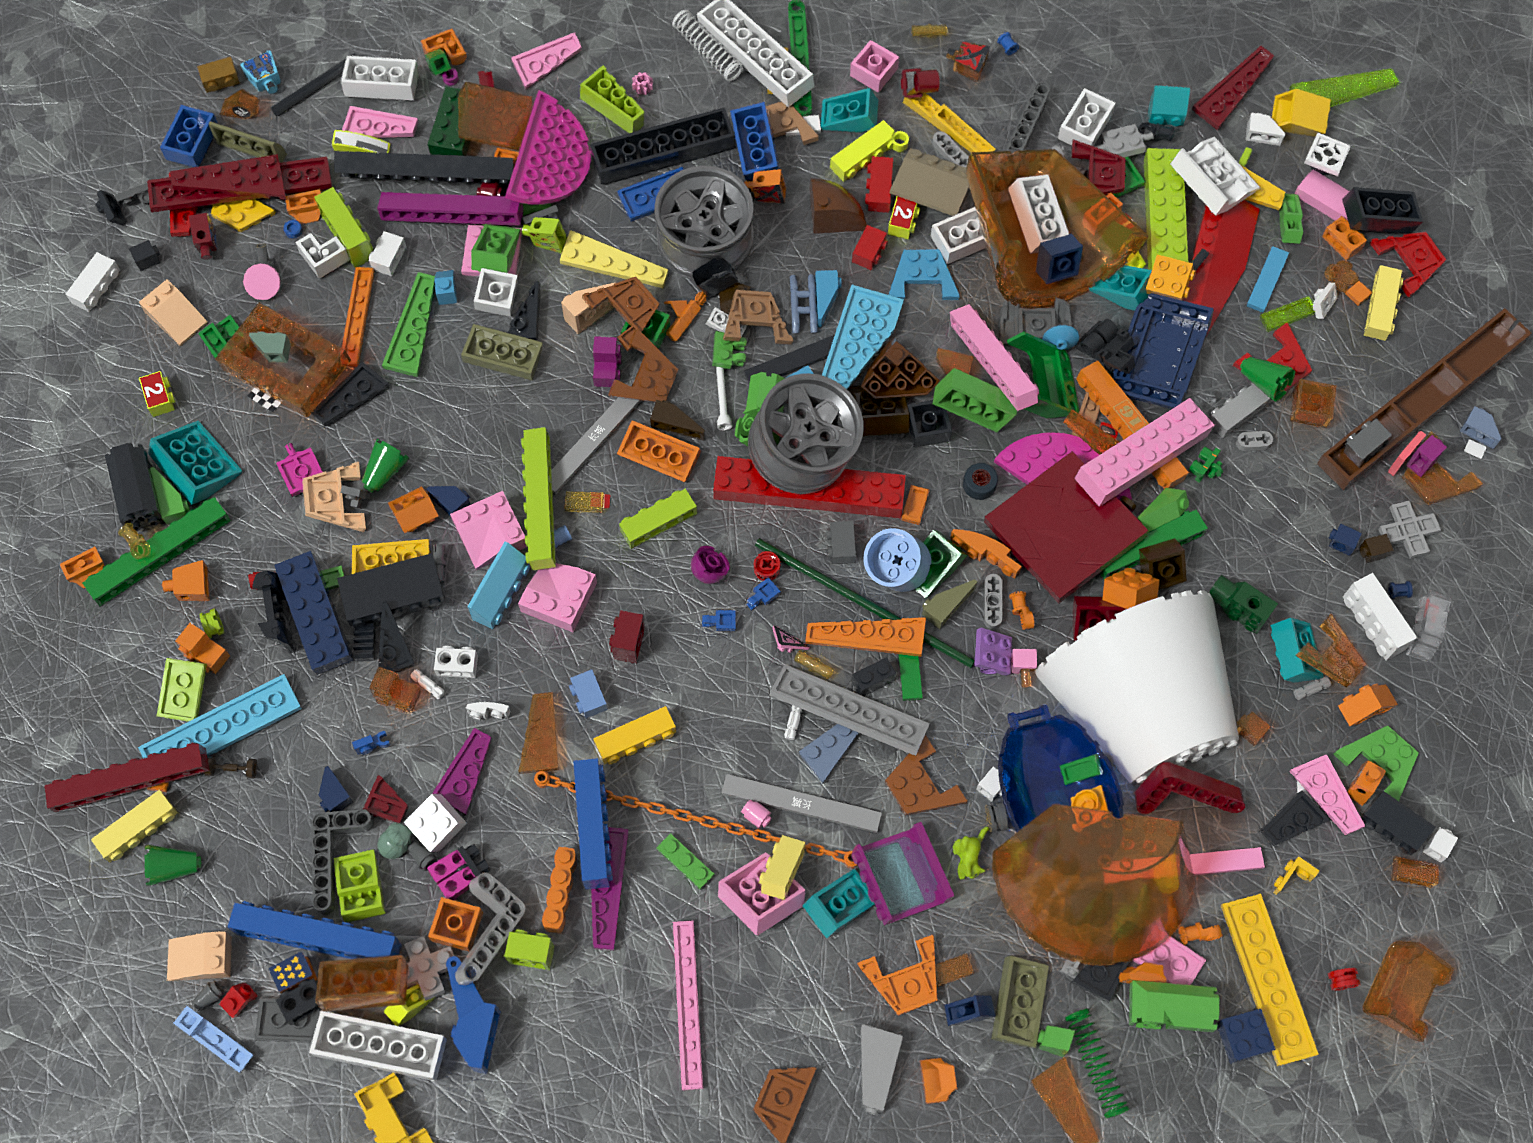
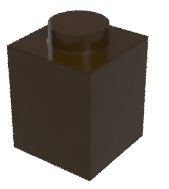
M1387 534L1365 539L1360 545L1361 556L1365 558L1367 563L1388 558L1394 551Z

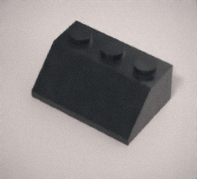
M1384 791L1371 801L1361 816L1366 828L1375 830L1382 839L1392 842L1398 846L1401 852L1409 855L1414 854L1436 828L1433 824Z

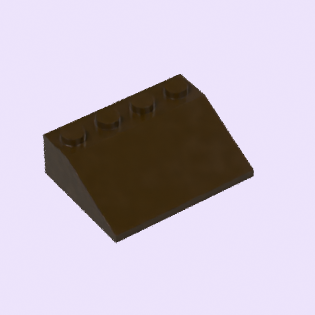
M861 385L850 386L847 389L861 410L863 417L862 437L909 433V412L905 396L874 398Z

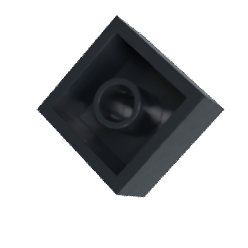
M933 400L907 404L909 429L914 447L950 441L952 429L947 410L934 405Z

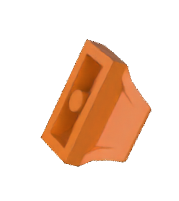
M321 190L286 196L285 201L288 214L293 216L300 224L319 221L320 211L314 197L321 194Z
M93 547L61 563L60 566L69 582H74L84 589L85 587L82 582L90 575L101 571L104 562L98 549Z
M1146 962L1138 967H1128L1119 974V982L1129 984L1132 980L1167 983V978L1164 975L1163 965Z
M941 1058L920 1060L925 1103L947 1102L949 1095L957 1089L954 1065L945 1063Z

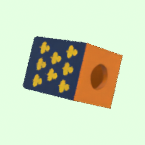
M299 952L268 968L280 994L290 989L291 991L299 987V983L306 979L318 980L309 958L304 956L303 952Z

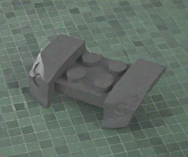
M1019 296L1004 301L1000 312L999 341L1003 345H1009L1007 340L1021 332H1026L1042 339L1044 333L1052 327L1060 325L1072 327L1069 303L1055 297L1054 308H1020Z

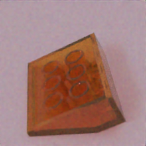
M465 81L459 91V138L519 151L533 108L532 97Z

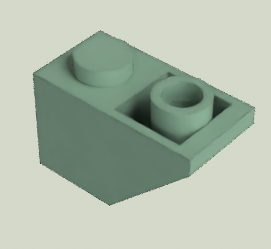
M281 332L249 333V337L255 347L269 362L288 363L291 342L287 334Z

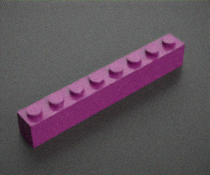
M382 192L377 206L381 220L520 225L524 212L523 203L506 199L505 196Z

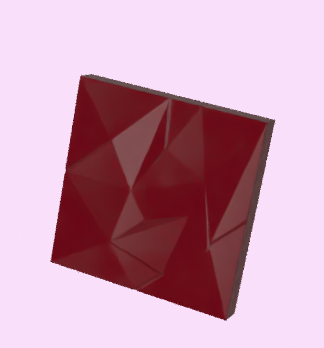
M1073 451L984 517V523L1006 547L1011 549L1014 556L1058 604L1148 535V529L1116 496L1101 506L1095 503L1074 479L1080 468L1085 464Z

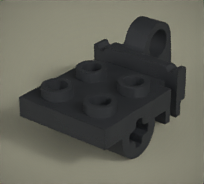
M1105 319L1103 322L1099 320L1075 345L1077 350L1100 362H1104L1109 370L1114 367L1121 372L1129 374L1136 367L1133 356L1127 353L1135 345L1133 338L1129 332L1125 333L1123 329L1119 331L1116 324L1110 319Z

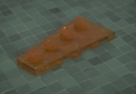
M1065 1057L1030 1081L1072 1143H1097L1099 1141Z

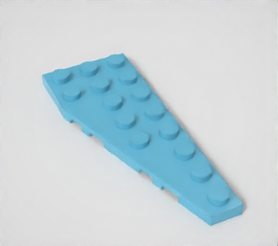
M851 285L822 376L828 377L848 389L894 333L904 299Z

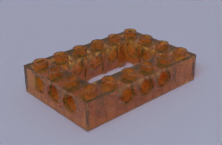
M261 303L257 304L215 358L224 371L307 418L351 361L343 348ZM281 332L287 334L291 347L298 348L303 354L314 357L316 361L298 385L250 359V357L254 356L253 353L257 348L250 339L249 333Z

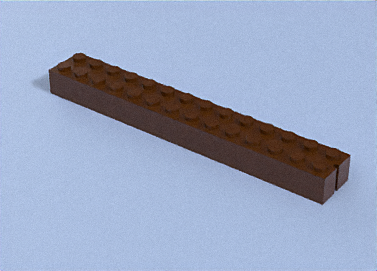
M1504 308L1321 456L1317 465L1344 491L1521 347L1532 333L1520 322L1512 332H1509L1517 319ZM1377 419L1391 433V439L1386 447L1358 468L1344 453L1346 440L1353 433L1358 434L1362 430L1361 427L1370 420L1372 422Z

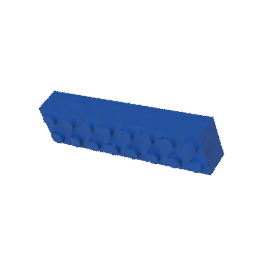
M242 901V904L234 903L227 927L236 935L357 961L362 959L366 963L396 968L402 944L392 932L382 931V933H376L373 928L365 926L357 929L354 928L353 924L346 922L338 925L334 924L333 920L322 918L319 921L315 920L314 916L302 914L300 917L294 915V912L289 910L277 912L274 911L273 907L262 905V908L254 907L255 904Z

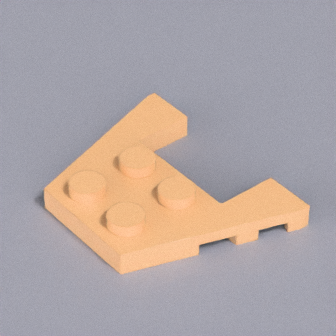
M359 462L352 463V465L346 467H338L334 471H325L303 478L305 516L365 532L364 513H344L342 493H340L341 481L360 480Z

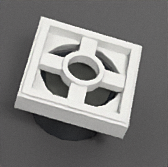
M1317 133L1304 163L1310 165L1312 170L1317 171L1323 176L1329 174L1338 176L1351 146Z

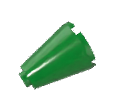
M1254 357L1245 358L1240 365L1241 373L1275 402L1284 397L1287 393L1285 391L1286 386H1291L1295 377V370L1289 366Z
M377 438L362 479L363 488L371 493L374 490L378 492L408 462L409 457L407 455L403 456L400 454L401 451L384 441L381 442Z
M145 845V850L149 849V853L144 856L145 878L150 879V881L146 882V886L197 873V869L201 868V856H197V852Z

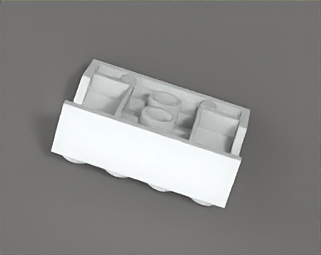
M1215 137L1200 142L1191 151L1186 152L1184 149H1181L1171 162L1175 171L1215 215L1228 211L1260 188Z

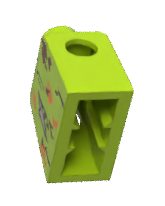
M535 217L531 225H524L522 228V234L530 236L536 247L562 253L567 236L559 219Z

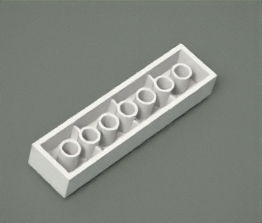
M714 0L697 13L700 26H704L705 30H708L709 34L713 35V39H717V43H721L722 47H725L726 51L735 57V60H738L746 70L787 107H790L814 88L813 74L730 0Z

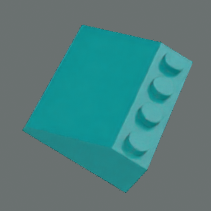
M199 421L150 439L147 454L191 505L209 498L242 474L241 468Z

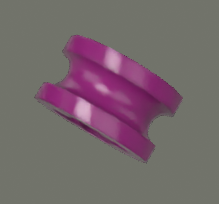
M451 68L442 73L443 81L446 85L453 86L458 83L459 77L455 69Z

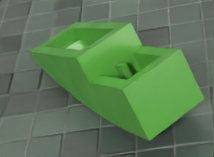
M1285 194L1279 210L1282 242L1300 244L1303 235L1301 223L1303 214L1298 194Z

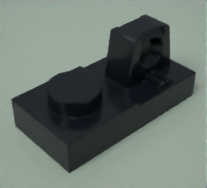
M100 190L97 193L99 200L95 204L98 212L106 214L109 222L123 226L127 221L114 195Z

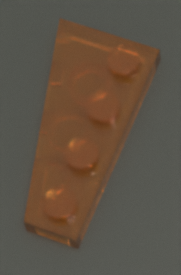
M1073 409L1063 422L1099 455L1120 443Z
M553 692L533 694L525 742L521 754L522 758L518 770L519 774L559 770Z

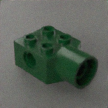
M1222 574L1208 592L1211 594L1213 601L1223 608L1224 613L1231 620L1239 622L1247 631L1254 632L1255 634L1260 631L1278 605L1277 602L1247 582L1234 583Z

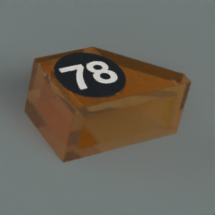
M241 89L224 100L220 115L248 119L258 113L260 99Z

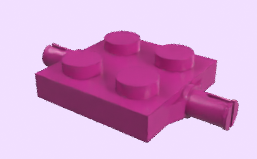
M289 443V446L288 444L285 446L289 455L276 464L293 497L303 492V478L322 473V470L311 447L304 451L296 452L293 444Z

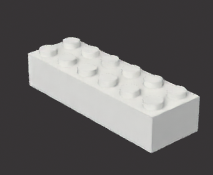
M320 1011L309 1053L319 1058L437 1081L447 1039L443 1035Z

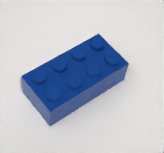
M765 102L731 110L730 113L745 180L753 181L755 172L780 169L769 113Z

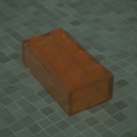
M403 955L322 961L319 963L316 1002L322 1011L406 1005L409 966Z

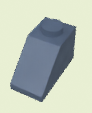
M1474 406L1462 425L1460 432L1494 449L1501 440V436L1493 416L1484 409Z

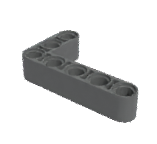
M364 809L318 813L312 819V903L314 908L322 915L332 913L335 908L334 835L371 830L374 826V819ZM362 817H368L365 824H359ZM342 819H348L346 825L339 826V822ZM326 820L327 825L319 828L320 822ZM321 841H328L325 847L319 848ZM322 860H328L325 867L319 868ZM322 880H328V884L325 887L319 888ZM328 900L326 907H319L321 901Z

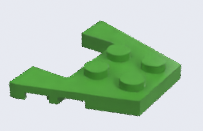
M1386 726L1338 749L1333 755L1348 766L1359 754H1362L1369 761L1383 768L1386 771L1385 775L1392 781L1384 792L1399 801L1419 752L1389 726Z

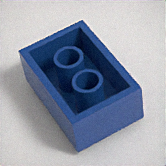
M181 105L160 146L165 159L191 167H199L214 137L209 127V122L218 123L215 115Z

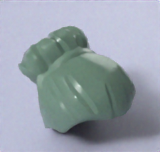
M392 823L378 839L377 847L379 853L387 859L401 857L411 845L412 831L403 824Z

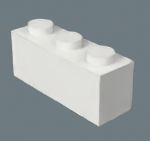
M96 252L67 291L66 296L69 301L90 312L98 303L101 295L107 291L113 279L118 276L120 271L118 265L114 260Z

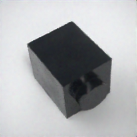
M149 240L129 248L140 272L161 263L158 258L161 255L156 245L152 246Z

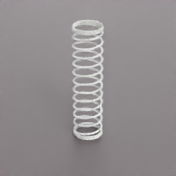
M682 10L675 16L672 26L683 37H686V40L700 54H703V57L727 81H733L741 74L743 65L738 60H735L734 56H730V52H726V48L722 47L721 43H717V39H713V35L709 34V31L705 30L704 26H700V22H696V18L692 17L688 10ZM688 12L687 14L682 16V18L678 22V25L675 26L677 18L683 13ZM686 15H688L686 20L681 25H679L680 21ZM691 19H695V22L692 25H690L688 30L683 31L684 26H686ZM696 23H699V26L693 31V33L687 36L688 31ZM703 27V31L695 39L691 40L698 29ZM707 31V36L700 43L695 44L703 32ZM712 36V39L705 45V47L700 48V45L707 39V37ZM713 40H716L715 45L708 52L704 53L705 48ZM720 44V48L715 52V54L711 57H708L709 53L715 48V46ZM721 49H725L724 53L717 60L713 61L714 56ZM729 53L728 58L717 66L718 61L724 54ZM733 57V61L728 65V67L721 70L723 64L726 63L729 58ZM738 65H740L738 73L734 77L727 79V76L733 73Z

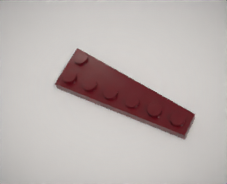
M1261 45L1196 102L1192 110L1216 130H1219L1271 63L1274 55Z

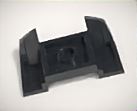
M268 570L259 572L255 575L252 587L262 589L267 622L258 623L266 639L278 642L290 653H294L292 634L286 628L284 618H281L280 612L283 611L282 600H286L278 574Z

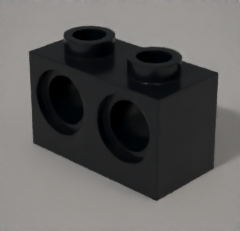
M306 979L300 982L299 987L292 991L290 989L281 993L280 998L276 1000L286 1022L290 1025L329 1004L315 979ZM310 990H315V996L312 999H306L307 993ZM291 1001H296V1007L289 1011L287 1009L288 1004Z

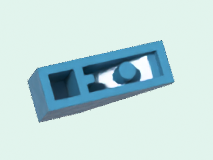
M837 270L815 272L818 328L822 327L838 295V288H841V277H838Z

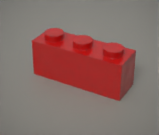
M872 156V162L868 163L867 174L871 175L870 178H867L866 189H869V193H866L865 204H868V211L889 213L891 193L889 192L892 183L893 158Z

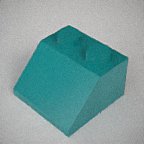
M1155 86L1148 106V122L1153 124L1159 123L1160 125L1183 126L1187 116L1190 88Z

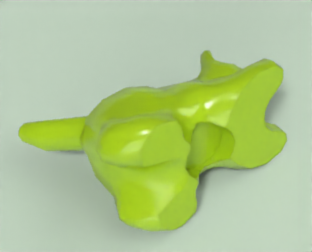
M984 827L977 837L964 836L962 839H957L954 842L953 853L961 859L958 865V877L960 880L964 879L965 876L974 879L980 873L985 872V869L981 868L978 864V856L981 850V842L989 827Z

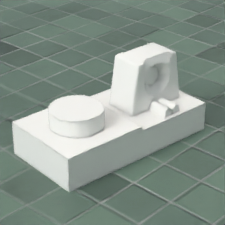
M1328 283L1324 289H1318L1314 294L1313 310L1315 311L1316 318L1323 319L1337 300L1335 283Z

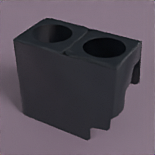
M713 258L692 272L695 284L708 298L739 282L733 267L724 258L719 260ZM724 272L723 274L719 275V277H718V276H712V275H714V274H718V273ZM727 273L734 274V276L732 275L727 278L724 277V275Z

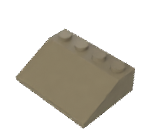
M910 148L889 193L955 216L959 213L972 189L976 171Z

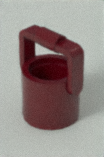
M911 68L902 70L901 90H903L905 98L923 97V94L937 93L939 91L940 80L936 69L922 70V68ZM906 72H914L913 85L916 94L907 95L908 78Z

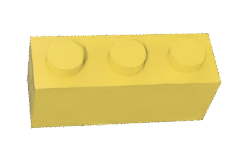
M782 835L779 843H775L773 848L774 855L768 858L767 870L761 873L759 884H762L761 893L785 900L804 857V841Z

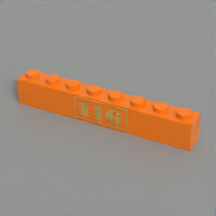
M1099 361L1080 370L1076 378L1079 386L1089 393V398L1096 405L1100 406L1101 413L1107 417L1112 427L1119 432L1123 440L1149 424ZM1175 457L1153 471L1152 475L1156 478L1158 484L1165 489L1173 488L1182 483L1189 472L1178 458Z

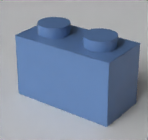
M593 670L570 678L572 685H569L572 696H577L579 702L576 703L580 714L584 713L585 718H589L608 710Z

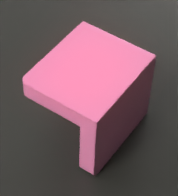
M1036 649L1012 650L1011 674H1019L1021 669L1037 668Z

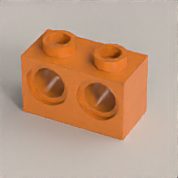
M1343 216L1327 226L1322 235L1346 261L1360 252L1367 242L1362 233L1350 229L1348 220Z

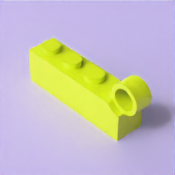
M883 120L830 158V169L844 182L848 178H853L859 170L867 168L868 163L872 162V156L881 157L888 149H893L897 152L905 151L908 148L909 136L903 131L895 132ZM901 139L904 143L898 144L895 141Z

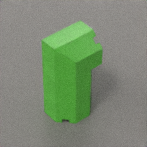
M765 372L751 375L747 405L743 412L745 416L743 418L739 417L735 428V436L746 446H748L750 427L760 411L764 399L778 382L785 379L778 374L772 373L771 377L766 376ZM784 406L778 412L784 413ZM772 431L774 440L778 446L780 436Z
M1132 980L1130 982L1129 1025L1133 1026L1136 1023V1027L1145 1029H1161V1025H1166V1029L1214 1032L1217 1029V1025H1213V1022L1219 1019V995L1214 994L1217 992V987Z

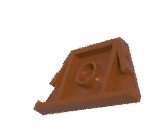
M815 1067L788 1068L783 1070L770 1069L753 1111L779 1143H786L815 1074Z

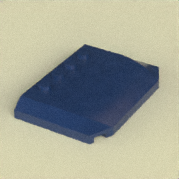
M1150 293L1148 298L1136 307L1128 329L1135 345L1127 352L1133 356L1136 367L1129 374L1121 372L1116 368L1113 372L1114 381L1128 398L1173 409L1184 402L1212 321L1214 309Z

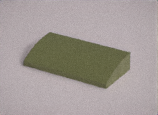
M209 122V127L218 145L254 157L278 154L279 163L283 162L287 155L285 149L276 142L215 122Z
M473 324L461 357L465 363L533 380L543 342Z
M1011 955L1005 957L991 1040L1036 1048L1049 965Z

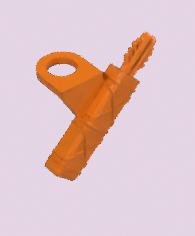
M698 292L695 296V301L690 300L689 303H687V300L664 301V304H671L677 315L676 320L666 332V335L672 341H677L698 312H700V305H703L707 299L703 292Z

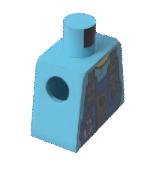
M271 51L240 64L246 78L259 92L267 89L269 94H273L278 90L276 85L281 83V79Z

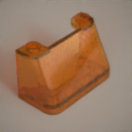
M1396 941L1390 945L1363 1004V1012L1410 1039L1423 1042L1428 1033V1026L1425 1022L1421 1021V1017L1435 986H1443L1449 983L1455 968L1420 942Z

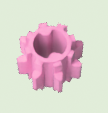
M640 72L632 78V89L638 95H647L648 92L653 90V78H650L648 73Z

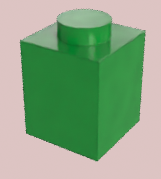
M440 48L424 55L430 71L435 76L451 69L445 52Z

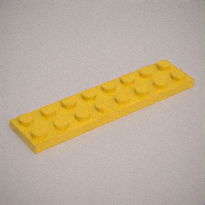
M1258 894L1222 904L1221 908L1256 1008L1262 1009L1276 1050L1272 1054L1277 1067L1319 1055L1262 895Z

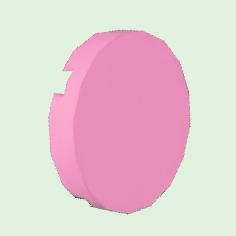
M255 264L247 269L244 274L243 283L245 290L255 299L266 300L272 298L277 294L281 285L279 273L269 264Z

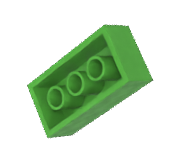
M953 368L935 386L934 405L995 432H998L1017 414V410L1000 388L956 368Z

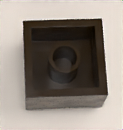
M1175 538L1139 549L1141 573L1150 574L1153 578L1159 579L1158 590L1187 581L1185 550Z

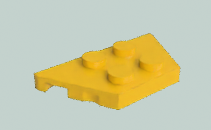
M255 199L213 204L211 215L213 218L242 233L251 226L259 224L261 219L269 215L271 217L274 216L275 211Z

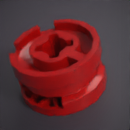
M761 552L754 560V574L761 581L769 577L772 578L770 579L771 581L776 579L780 573V559L773 552Z
M1346 968L1329 972L1328 978L1332 981L1330 985L1331 990L1339 991L1361 985L1360 980L1356 976L1358 974L1357 968Z

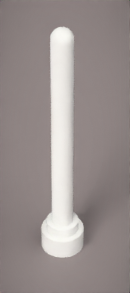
M716 367L720 407L717 428L725 431L732 428V419L727 414L724 368Z

